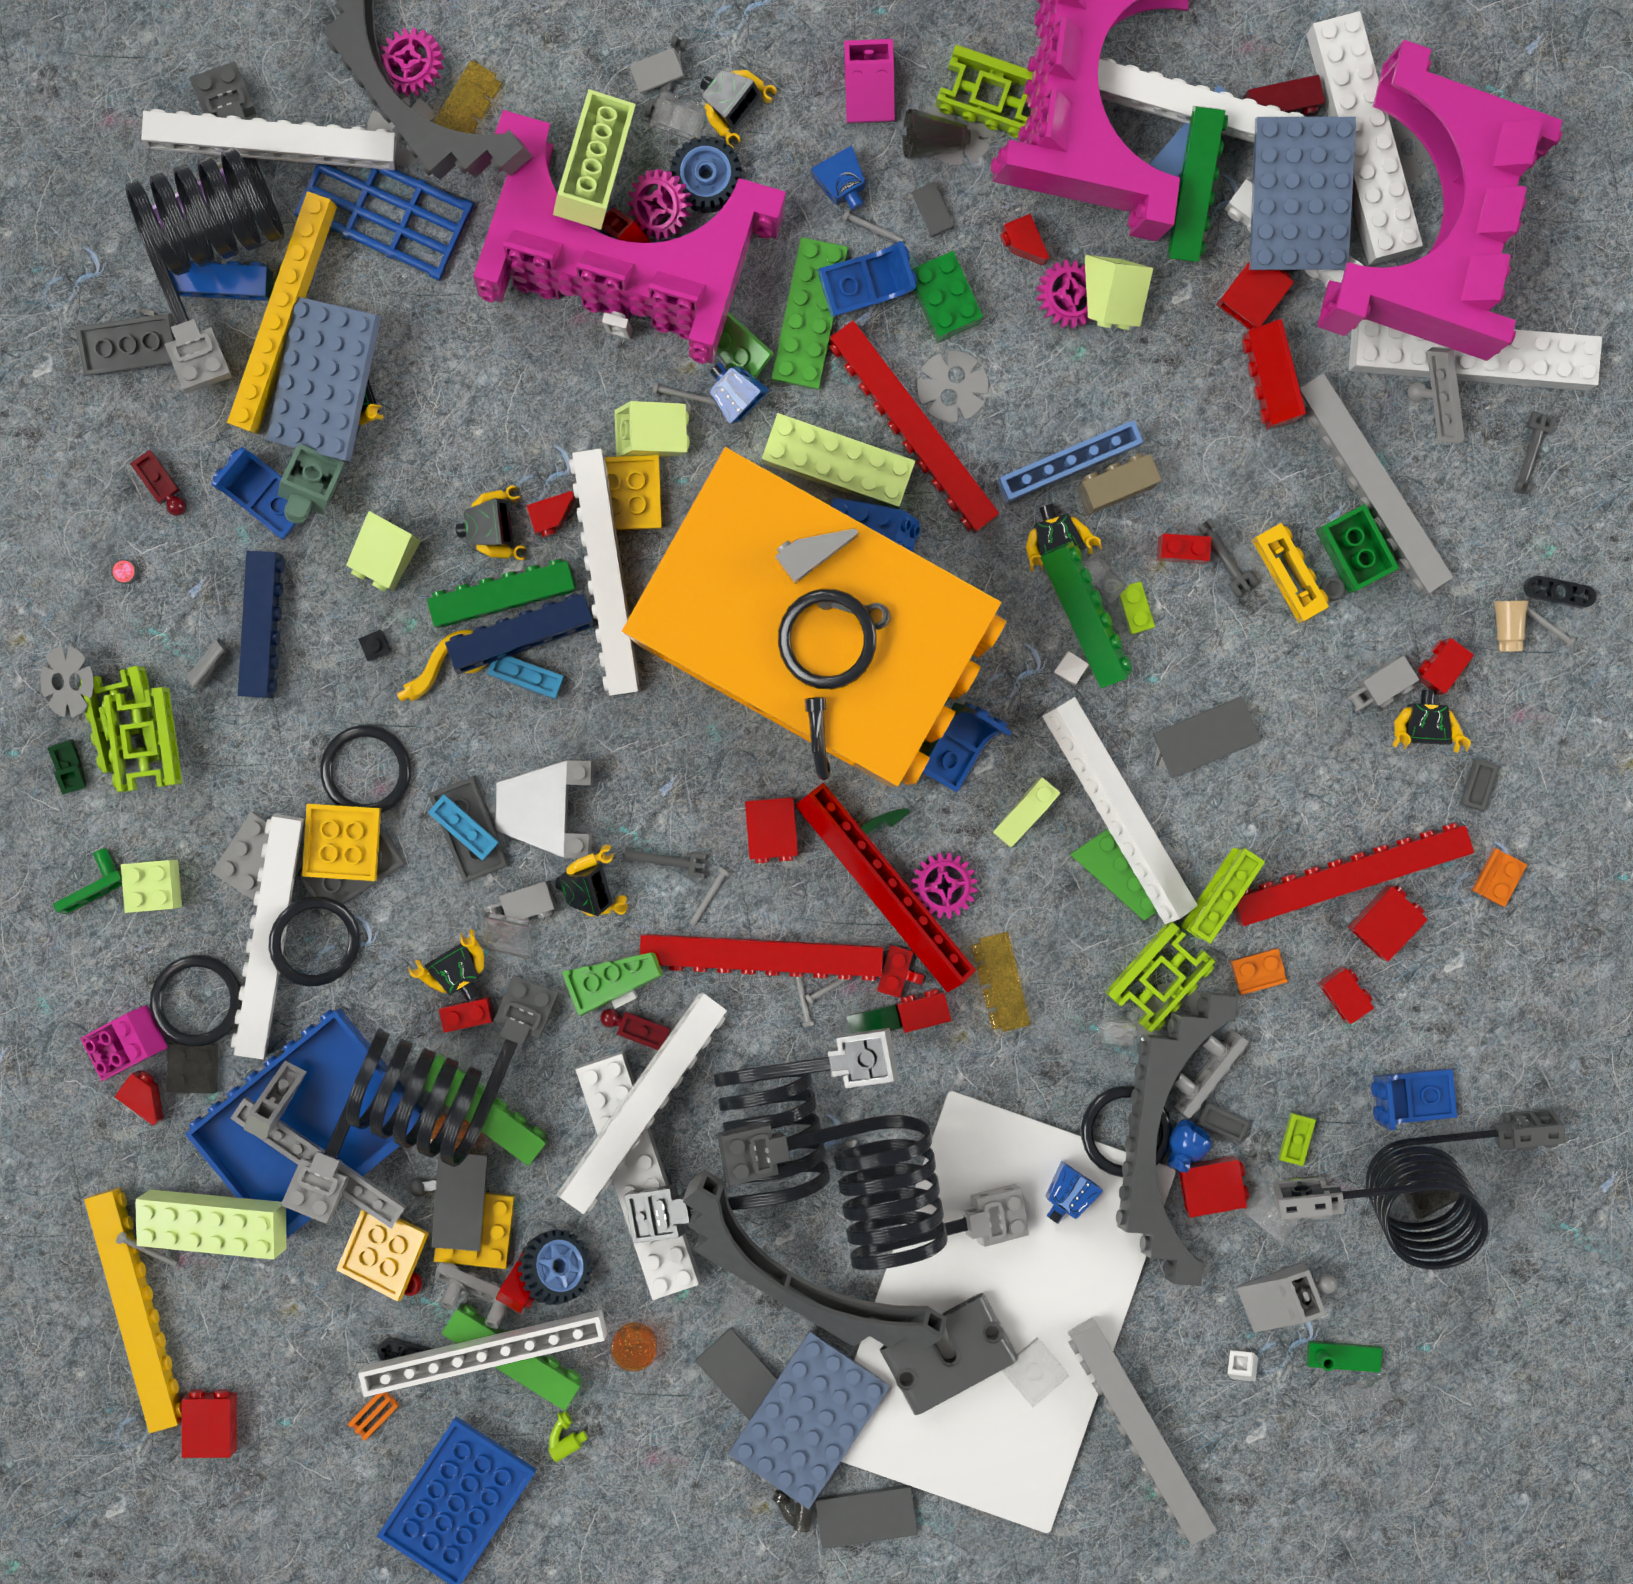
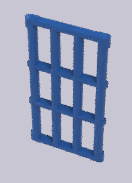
M316 165L303 196L296 207L294 216H299L307 191L328 198L336 206L352 213L346 226L332 220L330 230L341 234L345 239L350 238L386 254V257L389 259H397L428 273L429 277L438 281L442 279L449 259L474 208V202L465 198L462 200L427 184L423 179L418 180L396 169L370 168L372 169L367 181L364 182L329 165ZM321 173L361 190L362 192L357 203L354 204L317 187L316 184ZM378 173L415 188L416 190L411 201L408 202L373 186ZM422 192L463 210L458 224L417 206ZM368 195H372L405 210L406 212L401 223H396L363 208ZM414 214L454 232L448 246L408 228L407 226L412 215ZM360 216L395 232L396 234L391 245L389 246L354 230L358 217ZM402 237L409 238L444 254L439 266L435 267L398 250L397 248Z

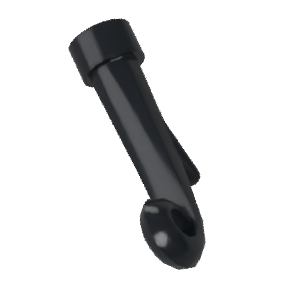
M826 697L805 698V711L808 712L811 752L813 753L816 773L821 780H826L830 776V763L826 758L824 710H827Z

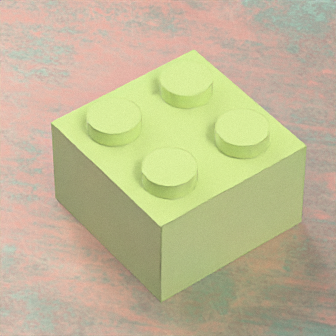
M178 859L121 864L125 913L182 907Z

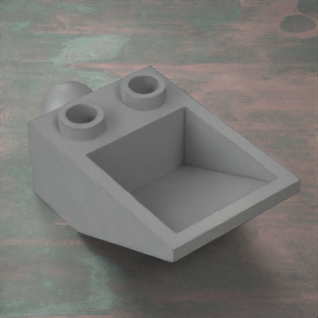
M1305 1262L1239 1285L1236 1288L1255 1333L1303 1324L1327 1315L1318 1292L1325 1294L1333 1293L1336 1290L1337 1282L1332 1275L1323 1274L1314 1283L1310 1270ZM1303 1297L1306 1301H1308L1307 1303L1302 1302Z

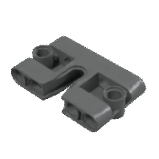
M984 1293L977 1294L943 1312V1316L947 1318L946 1329L949 1341L956 1352L953 1358H944L936 1343L924 1349L906 1337L890 1348L885 1345L880 1348V1352L893 1374L897 1386L901 1389L914 1415L926 1412L1009 1367L1019 1359ZM989 1326L998 1328V1332L993 1336L985 1333ZM909 1372L913 1375V1378L908 1382H904L900 1379L902 1373Z

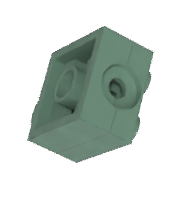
M300 443L297 444L280 481L277 495L288 500L284 510L288 521L295 524L303 523L307 519L310 510L322 515L325 514L342 476L345 462L318 454L314 449Z

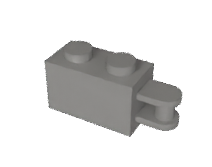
M1399 656L1358 681L1357 684L1360 688L1348 695L1347 699L1353 702L1355 711L1364 708L1368 704H1371L1372 707L1380 705L1383 708L1394 701L1393 696L1401 692L1403 695L1414 689L1413 684L1419 678L1405 656ZM1362 692L1367 698V700L1363 701V699L1359 695Z
M548 880L499 896L501 902L484 907L485 911L488 910L489 923L506 918L508 924L515 922V926L530 922L528 917L538 915L539 919L553 915L551 910L556 909L557 905ZM502 906L505 915L500 916L497 907Z

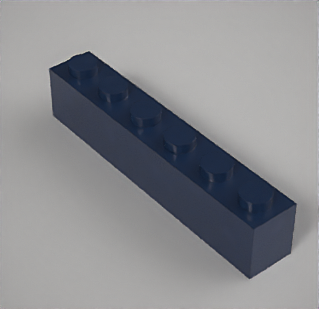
M246 550L238 696L273 699V694L277 691V680L274 679V673L279 665L276 645L280 643V632L277 631V625L282 617L279 597L283 595V584L280 583V576L284 572L285 562L282 559V555L276 552Z
M572 594L567 596L565 601L546 603L542 606V609L536 611H523L519 614V617L511 620L510 618H503L491 627L480 626L475 628L471 634L452 636L450 641L445 642L454 670L459 675L494 661L595 627L584 594Z

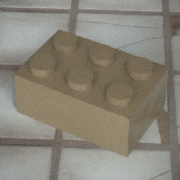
M1139 453L1130 457L1122 466L1118 462L1108 466L1107 470L1103 471V474L1098 475V472H1094L1085 476L1081 480L1077 492L1088 516L1153 489L1162 480L1151 454L1143 456V453Z

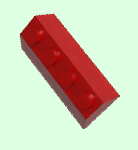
M1278 319L1248 331L1242 340L1243 352L1248 354L1250 362L1248 363V372L1250 377H1254L1256 385L1253 389L1254 396L1257 401H1260L1262 409L1259 411L1262 424L1266 425L1267 430L1295 423L1306 414L1283 321Z

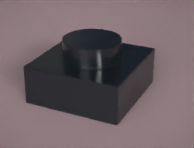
M382 630L358 639L368 662L392 653Z

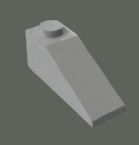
M850 529L797 539L793 543L788 540L777 548L778 554L775 558L794 584H796L858 537V531Z
M284 1061L249 1111L244 1130L266 1141L282 1117L307 1071Z

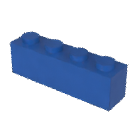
M190 259L191 270L188 273L177 276L169 269L178 294L183 297L269 301L272 294L273 272L264 263L251 262V265H241L237 261H227L226 264H217V261H214L213 264L200 267Z

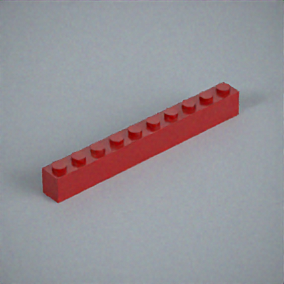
M854 320L830 337L831 345L829 349L837 359L839 357L842 358L845 362L843 367L851 378L855 376L860 382L858 387L866 397L870 395L875 402L873 407L880 416L884 414L889 420L887 425L893 434H899L904 440L902 445L910 455L914 453L919 460L916 463L924 474L927 472L933 478L931 481L933 487L938 493L943 492L948 498L946 503L953 512L958 511L962 517L960 522L968 532L972 530L975 534L998 517L1000 514Z
M824 782L795 805L947 993L962 985L976 971Z
M1456 822L1443 825V830L1434 832L1433 829L1419 833L1420 837L1411 840V837L1396 840L1397 845L1388 847L1387 844L1376 846L1373 848L1374 852L1365 854L1364 851L1350 855L1351 859L1342 862V859L1327 862L1328 867L1321 869L1318 866L1310 867L1304 870L1305 874L1296 876L1293 873L1281 877V882L1274 884L1273 881L1258 884L1259 889L1252 891L1248 888L1234 908L1238 925L1244 927L1473 854L1474 849L1466 825H1457Z
M641 934L640 955L655 953L659 965L669 966V970L683 971V967H693L695 972H707V968H717V973H731L732 969L741 970V974L749 975L756 974L757 970L765 971V975L780 976V972H790L789 976L804 977V973H814V978H828V974L838 975V979L851 980L852 975L862 976V980L876 981V977H882V946Z

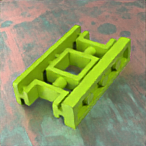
M955 44L948 70L957 72L958 76L952 91L943 87L940 88L935 107L947 115H952L953 113L960 115L963 120L970 123L975 121L984 123V126L990 130L997 131L1001 129L1007 131L1009 136L1018 139L1020 127L1026 124L1028 118L1021 115L1027 95L1023 92L1022 98L1019 99L1008 95L1011 83L1025 87L1027 80H1032L1033 72ZM966 67L980 71L976 83L962 79ZM982 81L1004 89L998 106L976 99ZM959 89L972 93L969 104L955 100ZM1004 104L1018 109L1014 120L1000 116Z
M132 666L128 667V669L120 670L122 682L104 687L101 677L93 676L92 697L89 698L81 694L88 705L87 709H85V716L87 721L91 723L93 731L91 733V741L97 748L98 756L96 757V762L103 774L114 773V767L109 760L110 748L108 741L110 740L107 739L105 727L108 725L107 717L99 705L97 694L110 692V695L120 693V689L132 687L135 700L126 701V705L146 702L144 690L150 689L145 667ZM154 707L142 709L144 722L157 721ZM129 710L133 724L132 710ZM149 727L130 730V736L143 734L146 747L133 749L132 745L133 753L152 751ZM161 755L148 757L149 764L162 762Z
M158 687L144 690L146 702L127 705L125 694L104 695L102 710L107 717L108 724L105 727L107 739L110 740L109 760L114 767L112 783L117 792L138 790L136 778L155 775L157 787L183 784L170 688ZM155 707L157 721L144 722L142 709ZM132 710L133 724L121 725L119 711ZM149 727L152 751L133 753L130 730ZM161 755L163 769L150 770L148 757ZM138 758L140 772L127 774L125 759Z
M1233 847L1196 901L1198 906L1188 913L1181 924V928L1197 939L1205 940L1211 944L1265 861L1246 848L1238 850Z
M1173 922L1165 924L1105 991L1121 1007L1129 998L1145 1013L1137 1022L1150 1033L1154 1030L1156 1032L1160 1030L1166 1022L1164 1018L1170 1012H1176L1182 1004L1180 1002L1186 994L1188 996L1191 995L1198 987L1196 984L1202 976L1204 978L1207 977L1214 969L1212 965L1215 963V960L1205 951L1201 950L1193 958L1178 944L1186 934ZM1175 935L1169 942L1178 951L1174 958L1169 962L1162 955L1158 954L1152 960ZM1185 959L1197 967L1188 978L1177 969ZM1160 963H1163L1177 976L1162 994L1146 981ZM1143 971L1137 978L1146 987L1140 996L1136 998L1128 990L1120 996L1139 973ZM1153 995L1163 1003L1170 997L1155 1015L1145 1006L1146 1002Z

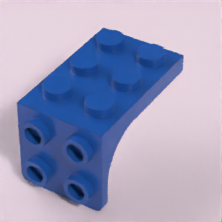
M902 241L896 242L892 246L880 251L825 266L817 270L831 317L897 299L916 289V274L910 268V254Z
M244 447L235 449L230 454L229 462L226 466L218 469L213 475L211 485L233 499L279 538L284 540L297 524L288 521L285 517L284 510L288 500L277 496L282 476Z
M833 498L831 507L915 553V541L921 531L920 522L901 509Z
M966 701L964 705L954 702L951 710L956 713L942 738L932 742L925 755L930 757L922 772L955 792L959 791L984 745L995 735L1005 734L1010 736L1012 731L1006 728L1008 725L1006 722L996 717H991L988 711L979 706L975 707Z
M1447 1068L1373 1076L1374 1082L1371 1083V1092L1376 1099V1106L1373 1107L1374 1119L1388 1130H1395L1396 1124L1457 1118L1453 1069Z

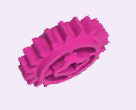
M413 27L411 33H409L406 28H403L402 36L395 31L394 40L386 38L389 46H380L385 53L380 56L389 79L399 94L403 92L408 97L412 90L418 96L420 88L425 93L428 92L427 84L435 87V83L432 80L434 77L441 78L437 70L444 69L443 64L440 62L444 59V56L439 52L442 49L432 35L428 36L425 30L419 33ZM419 47L426 50L427 58L421 56L418 51ZM395 66L401 69L403 77L396 75Z
M662 169L646 171V175H639L638 179L640 182L632 183L636 191L628 192L629 196L633 197V201L627 202V205L634 208L628 214L631 216L636 215L634 221L636 224H641L640 229L643 232L647 231V237L656 236V239H662L664 236L669 238L673 237V233H680L679 226L687 225L683 217H691L686 208L691 207L692 204L685 201L691 194L683 193L686 183L678 184L679 176L672 177L671 171H664L663 173ZM658 184V189L654 190V192L651 195H649L648 191L654 185ZM668 213L671 214L666 223L660 224L661 218H664Z
M1064 260L1061 266L1056 262L1052 266L1053 270L1048 268L1045 271L1046 276L1039 278L1043 285L1036 287V291L1042 294L1036 297V301H1043V304L1038 309L1047 310L1044 316L1045 319L1053 316L1052 325L1060 320L1061 328L1066 327L1068 322L1071 329L1077 326V322L1080 326H1083L1086 320H1091L1088 318L1085 264L1078 268L1077 260L1070 266L1067 260ZM1062 277L1060 288L1057 291H1052L1055 280ZM1086 298L1084 307L1077 312L1076 306L1079 304V300Z
M940 852L937 853V860H934L929 855V864L920 861L923 870L914 869L919 878L911 879L913 883L917 884V887L911 889L912 892H919V895L916 897L923 901L922 904L925 908L929 907L928 911L931 915L934 911H937V918L939 919L942 917L943 912H946L948 919H951V911H954L959 916V907L968 910L969 908L965 902L967 900L974 902V899L969 894L978 891L971 887V884L978 882L977 879L970 878V875L975 871L973 869L966 871L969 862L965 861L959 864L961 859L959 855L954 860H951L950 852L947 853L945 859H943ZM946 866L955 868L962 878H951L946 871ZM937 867L936 879L925 884L927 875ZM943 878H945L946 882L950 883V886L947 887L946 897L943 890L938 888V884L942 883ZM963 887L961 896L951 903L953 891ZM926 893H938L942 899V905L932 902Z

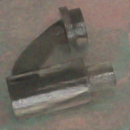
M776 1490L772 1500L777 1502L786 1522L793 1526V1529L796 1531L809 1532L813 1504L807 1509L797 1502L794 1515L787 1503H790L791 1498L783 1491Z

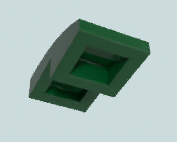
M70 739L47 747L56 769L53 773L62 795L86 788L84 771L74 740Z
M908 808L883 813L866 822L860 828L867 835L883 821H886L890 827H893L910 811Z
M897 1004L846 1016L851 1033L890 1028V1031L903 1027Z

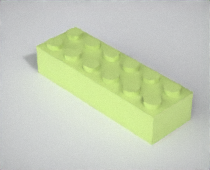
M588 89L558 190L553 215L600 230L602 229L636 104Z
M777 413L762 456V464L896 509L900 507L915 464V460Z
M150 1189L136 1199L137 1246L274 1260L287 1249L286 1207L281 1206L282 1202Z

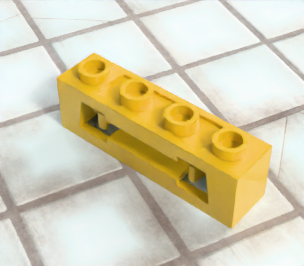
M1280 523L1251 541L1294 617L1300 623L1328 608L1327 602L1329 600L1324 590H1319L1315 583L1317 578L1313 570L1306 567L1303 561L1305 559L1303 552L1293 544L1291 531L1287 526H1283ZM1282 551L1285 552L1283 556L1301 588L1306 589V591L1296 595L1298 590L1280 558H1275V555Z

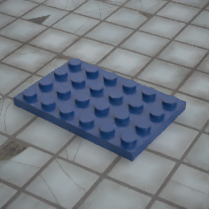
M455 1416L377 1537L447 1583L462 1584L537 1469Z

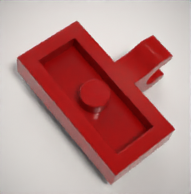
M890 944L882 977L878 985V992L900 998L905 980L922 985L924 974L908 970L913 951Z

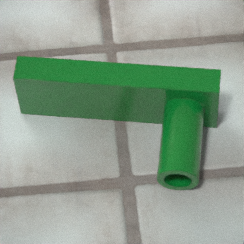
M107 848L93 853L103 878L53 903L57 913L67 915L122 886L121 871L116 870Z
M1308 1341L1306 1365L1308 1367L1323 1368L1325 1371L1339 1369L1380 1373L1382 1348L1372 1345Z

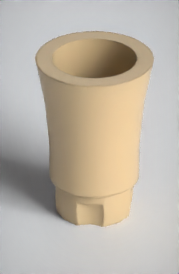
M1493 601L1499 652L1523 651L1526 612L1529 601Z

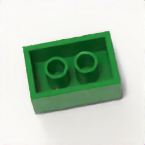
M954 251L911 269L915 272L917 278L916 289L913 291L937 343L981 324L983 315Z
M1366 504L1315 530L1340 579L1344 582L1348 594L1399 569Z

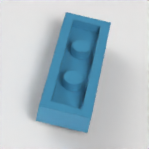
M510 656L491 662L487 672L488 676L554 700L557 699L564 680V676Z
M445 794L428 811V814L482 861L499 844L496 838Z

